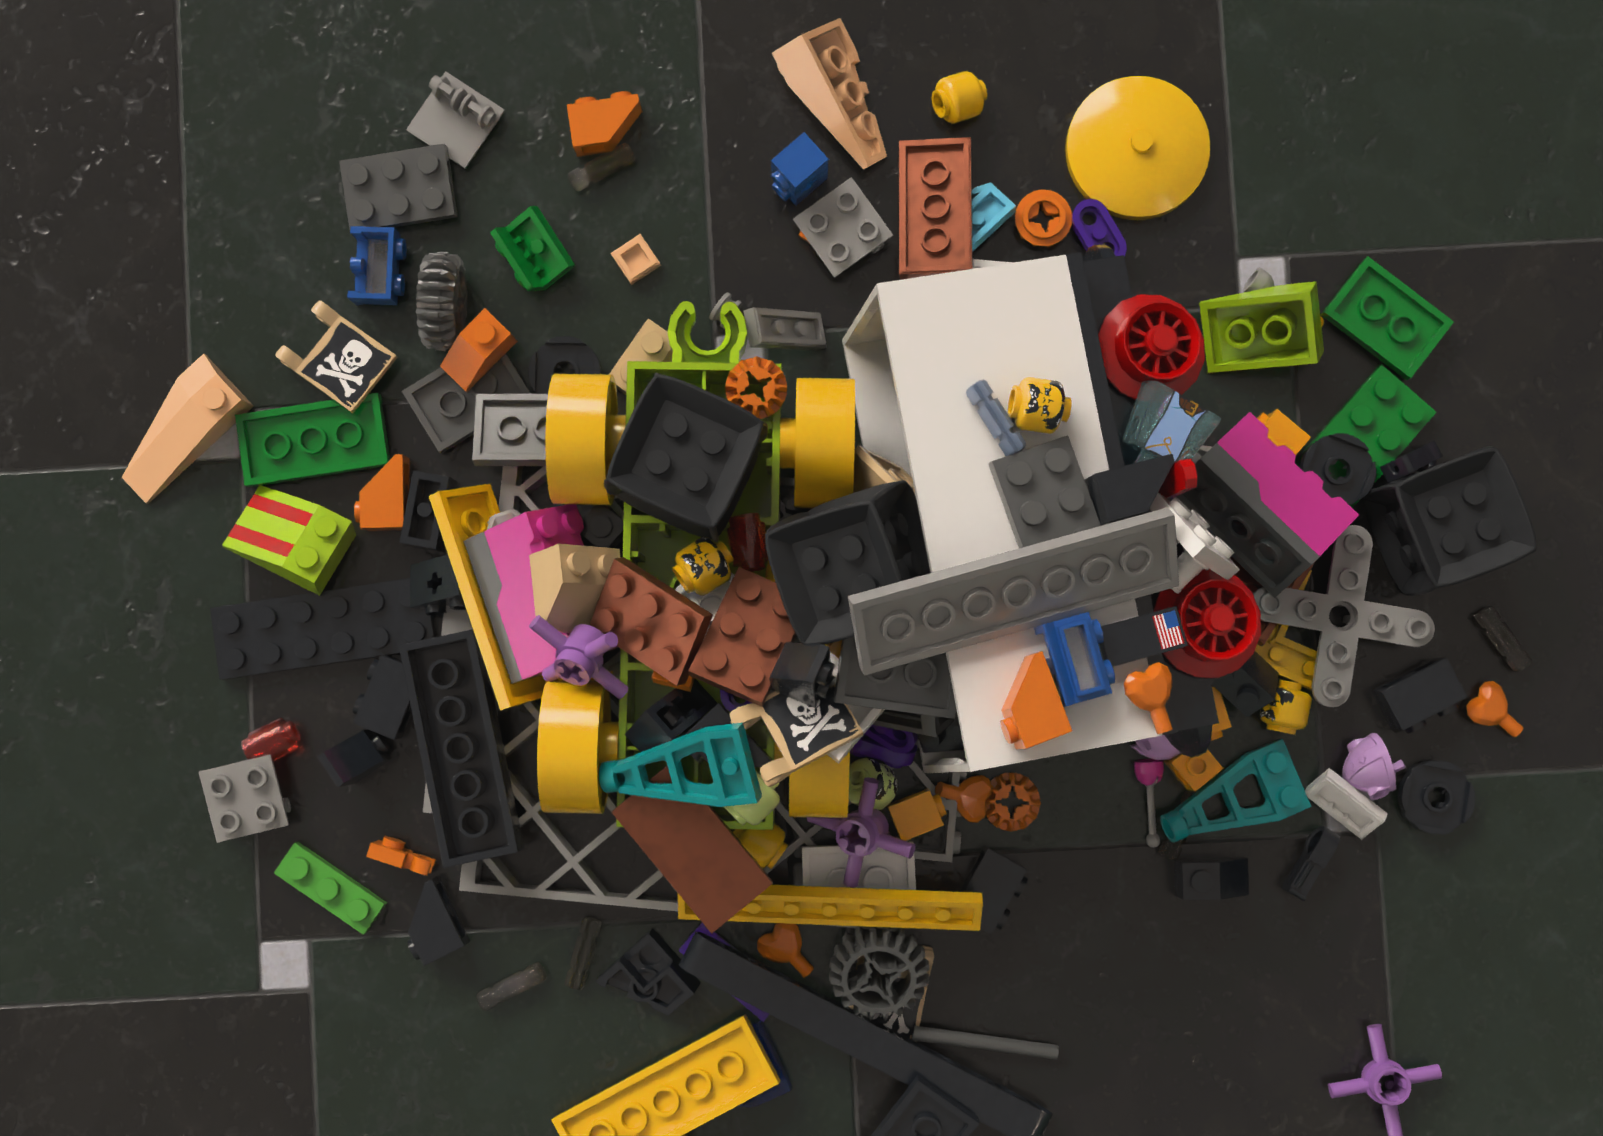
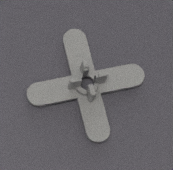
M1358 525L1348 526L1334 541L1326 594L1285 588L1274 598L1263 586L1253 593L1261 612V621L1320 631L1312 681V694L1315 700L1325 707H1338L1345 703L1350 695L1358 638L1420 647L1427 644L1435 632L1432 618L1423 611L1364 601L1373 541L1370 533ZM1344 606L1350 613V615L1343 616L1342 623L1347 625L1336 627L1331 623L1329 613L1333 607Z

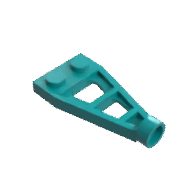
M743 722L704 727L628 758L604 761L599 767V782L605 793L619 792L621 794L717 807L755 804L762 797ZM695 752L705 753L713 783L702 784L688 781L685 778L681 759ZM666 761L672 783L649 782L645 765Z
M1277 739L1242 755L1177 808L1161 815L1160 821L1168 839L1175 843L1192 834L1280 821L1310 808L1311 804L1284 740ZM1254 774L1265 802L1259 807L1245 809L1239 806L1233 789L1245 776ZM1220 792L1229 814L1215 820H1207L1202 803Z

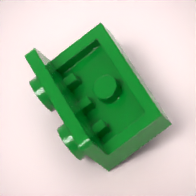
M538 206L528 207L506 227H496L490 232L496 241L497 251L508 260L515 271V279L529 292L548 289L576 266Z

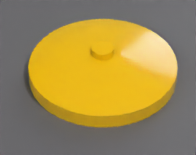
M1123 77L1097 88L1082 102L1068 129L1065 146L1066 162L1075 186L1085 199L1100 201L1105 205L1110 215L1128 220L1153 219L1178 208L1199 186L1205 175L1210 158L1209 131L1197 105L1176 86L1153 77Z

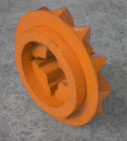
M1033 191L1027 194L1016 208L1015 226L1020 233L1021 239H1025L1033 247H1050L1062 241L1071 228V208L1068 202L1054 191ZM1039 205H1041L1045 216L1055 217L1048 222L1046 232L1040 223L1030 222L1032 219L1037 218L1040 209Z
M757 356L741 360L729 371L725 384L726 397L728 401L749 411L757 418H767L776 413L786 399L787 382L785 375L772 360ZM748 374H751L752 378L755 377L758 382L771 379L763 387L765 402H762L755 393L741 396L750 387Z
M1003 773L990 781L993 787L991 795L985 801L987 808L985 816L994 826L1012 832L1025 829L1037 818L1041 801L1038 788L1029 778L1018 773ZM1011 786H1013L1016 798L1027 801V804L1015 806L1012 818H1010L1007 806L996 803V800L1008 798Z

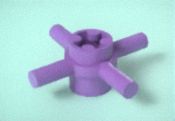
M540 615L536 616L530 623L529 628L557 649L554 663L542 671L545 681H555L561 678L568 683L581 686L587 684L592 677L618 699L623 698L628 692L629 687L602 666L604 653L618 644V637L615 633L608 632L603 634L593 626L579 624L573 628L567 638Z
M864 778L858 810L850 812L847 818L807 817L808 822L836 832L838 846L844 853L849 855L843 884L850 888L858 886L864 856L870 855L876 849L882 848L909 859L912 858L915 852V844L888 835L889 824L886 817L881 811L874 809L879 781L875 778Z
M1382 1025L1367 1026L1373 1060L1364 1066L1361 1078L1329 1083V1093L1331 1098L1366 1093L1372 1100L1382 1104L1388 1136H1403L1397 1105L1403 1103L1409 1097L1411 1084L1442 1079L1441 1068L1438 1064L1404 1070L1400 1064L1388 1059ZM1383 1075H1393L1394 1080L1388 1079L1385 1082L1387 1090L1382 1091L1381 1083H1379L1380 1078Z

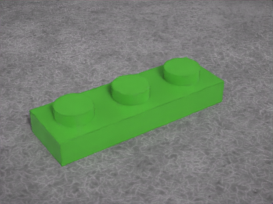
M299 841L292 845L274 872L278 877L363 935L369 931L387 904L382 898Z

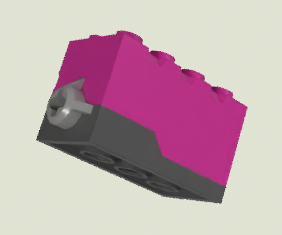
M1249 412L1213 447L1196 443L1180 459H1192L1196 467L1198 480L1196 488L1177 496V498L1190 511L1192 509L1195 510L1210 525L1207 530L1214 537L1218 536L1233 550L1234 554L1232 557L1275 598L1306 571L1359 514L1341 497H1330L1322 489L1323 480L1313 471L1304 472L1295 464L1296 455L1286 445L1276 446L1268 438L1269 429Z
M576 504L533 510L522 514L514 509L500 512L489 518L486 531L464 540L512 684L541 676L544 668L550 666L556 660L557 649L529 628L530 623L536 617L529 555L556 544L584 546L580 535L584 529L583 519ZM562 633L567 638L570 635V633ZM616 646V647H614V648H612V649H610V650H608V651H611V650L616 649V648H619V647Z

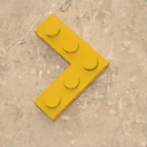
M1312 570L1309 571L1298 590L1304 591ZM1277 624L1263 646L1257 644L1255 651L1278 672L1279 677L1291 682L1300 683L1302 687L1312 690L1317 651L1285 638L1284 636L1289 626Z

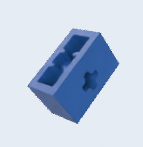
M803 132L771 160V178L774 181L771 186L783 201L790 199L797 206L828 179L829 159L809 136Z

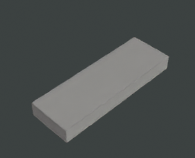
M756 307L744 310L750 347L813 351L826 348L822 318L818 312Z

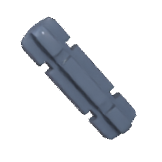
M984 379L980 380L966 390L967 397L973 406L978 405V414L994 439L998 437L1001 441L998 445L1005 456L1021 451L1026 446L1024 438L1019 431L1015 432L1013 430L1015 424L998 398L993 399L991 396L994 392L988 382Z

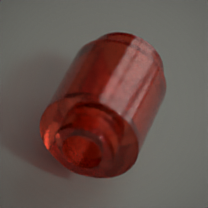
M746 513L729 518L730 527L727 528L731 555L734 559L733 566L741 567L750 572L765 569V562L769 561L765 542L767 531L765 522L760 520L759 513Z
M280 717L249 732L248 737L241 741V745L247 759L271 754L273 761L297 750V741H300V734L292 721L286 722Z

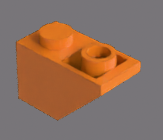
M621 91L611 94L610 98L596 100L595 97H582L575 100L574 104H567L572 144L577 157L612 152L642 113L638 94L632 95L631 92Z

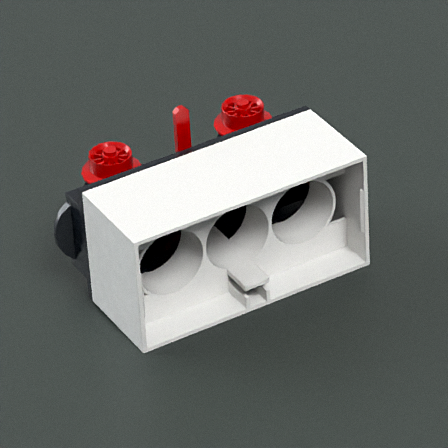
M1105 244L1089 247L1083 257L1082 252L877 283L842 339L849 379H855V411L862 447L901 466L912 477L930 573L1019 549L988 465L991 461L1005 457V454L998 445L1001 442L999 438L994 439L978 414V405L973 406L967 397L966 390L980 380H986L994 392L991 396L993 399L998 398L1008 414V401L1013 385L1019 386L1024 378L1034 377L1060 382L1063 385L1065 397H1070L1072 400L1068 421H1061L1057 430L1051 434L1020 430L1016 425L1013 427V430L1015 432L1019 431L1026 442V446L1021 451L1068 435L1085 480L1095 473L1155 458L1143 449L1129 444L1144 448L1146 440L1158 422L1155 411L1160 403L1170 400L1173 391L1181 395L1197 381L1205 361L1204 338L1196 319L1180 303L1162 295H1136L1131 292L1124 255L1115 256L1112 249ZM1192 459L1179 460L1173 464L1158 492L1159 494L1171 501L1174 497L1197 487L1198 476ZM1180 542L1177 544V559L1184 553V548ZM1203 569L1181 589L1179 594L1172 589H1167L1090 611L1091 620L1097 619L1101 626L1176 606L1188 646L1114 666L1115 683L1110 685L1112 694L1064 707L1072 732L1027 749L1016 750L1014 743L1009 744L1005 739L1000 721L1004 719L1001 709L1024 657L1043 651L1045 659L1050 658L1044 635H1036L1034 628L946 652L964 750L923 753L918 740L924 773L973 772L1165 735L1171 745L1183 755L1193 758L1206 753L1211 742L1212 725L1219 723L1211 685L1216 678L1239 670L1254 654L1261 636V612L1252 591L1235 575L1227 580L1211 569ZM1078 627L1064 629L1081 691L1095 687ZM1156 662L1168 666L1172 674L1171 695L1165 707L1173 729L1161 734H1157L1150 712L1140 709L1133 704L1125 695L1123 685L1128 674L1135 671L1145 672L1149 665ZM1052 674V678L1054 680L1058 694L1061 698L1055 674Z

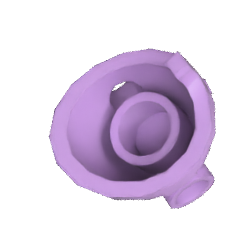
M1377 733L1353 740L1347 745L1349 754L1345 759L1342 770V778L1357 790L1368 793L1371 800H1378L1388 795L1390 791L1396 790V772L1405 769L1406 766L1402 760L1392 764L1387 747Z

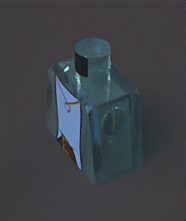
M1146 380L1142 382L1123 435V443L1140 452L1134 463L1168 454H1173L1175 462L1192 459L1222 418L1159 381Z

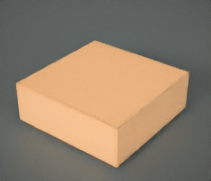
M641 234L611 253V256L631 285L661 266Z

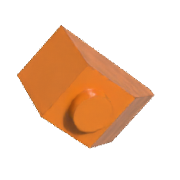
M484 308L459 333L440 367L464 391L468 392L518 341Z
M395 454L359 492V501H356L354 505L355 521L360 523L361 529L367 531L402 530L411 484L410 458L403 454Z
M1043 651L1025 656L1001 709L1004 719L1000 721L1002 732L1009 744L1014 743L1016 750L1027 749L1072 732Z

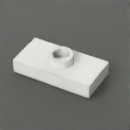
M1330 768L1309 784L1305 790L1310 800L1361 840L1384 823L1388 814Z

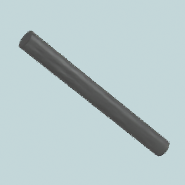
M915 1025L912 1028L911 1040L1054 1060H1057L1059 1054V1046L1055 1044Z

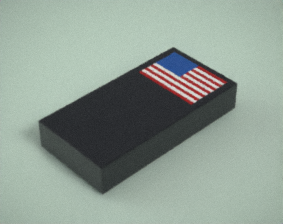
M1176 606L1101 626L1104 642L1099 644L1103 659H1108L1112 667L1188 646Z

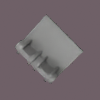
M445 71L443 76L435 75L430 80L429 88L432 89V92L406 131L429 146L445 144L448 147L449 159L466 169L505 109Z
M852 177L793 219L834 278L871 251L873 253L879 251L884 247V242L893 236Z
M271 754L199 771L217 843L289 825L286 813L291 811V804L288 798H282Z

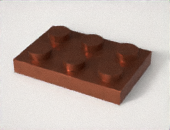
M620 557L613 560L589 625L597 628L603 634L608 632L615 633L618 637L617 646L678 686L685 684L688 679L689 668L702 644L713 614L625 557Z
M738 567L689 668V676L751 703L763 706L771 689L769 677L786 642H793L796 636L776 582Z

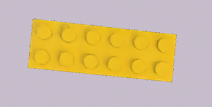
M491 483L443 490L430 495L429 499L500 711L541 699L547 682L543 679L542 675L511 683L464 544V540L486 531L489 518L500 513Z
M745 1014L560 1113L551 1120L559 1136H682L778 1085L781 1080Z

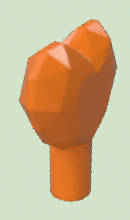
M1156 662L1149 665L1145 672L1135 671L1128 674L1123 684L1125 695L1138 708L1150 712L1157 734L1172 730L1173 727L1165 707L1172 690V674L1168 666Z
M1495 681L1483 682L1479 688L1478 697L1471 699L1466 705L1468 717L1477 724L1485 726L1499 724L1513 738L1517 737L1524 729L1508 713L1506 695L1502 687Z
M977 775L965 779L959 784V787L938 782L935 787V795L939 793L942 798L955 800L957 802V811L968 822L978 823L985 818L987 811L985 801L991 795L993 786L989 778Z
M776 923L772 933L764 934L758 939L757 950L762 957L777 963L790 962L803 978L808 976L814 969L809 961L800 953L802 938L798 925Z

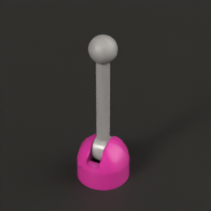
M1151 758L1134 760V772L1138 781L1144 784L1147 789L1149 834L1146 837V843L1149 847L1154 848L1160 844V837L1156 834L1154 785L1163 778L1164 761Z

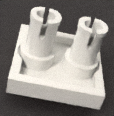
M1157 493L1150 506L1151 511L1168 507L1175 514L1176 543L1180 542L1186 550L1178 557L1179 586L1171 588L1174 592L1179 594L1181 589L1203 569H1211L1227 580L1240 570L1229 558L1234 554L1233 550L1218 536L1214 537L1207 530L1210 525L1200 514L1193 509L1190 511L1177 497L1169 501Z

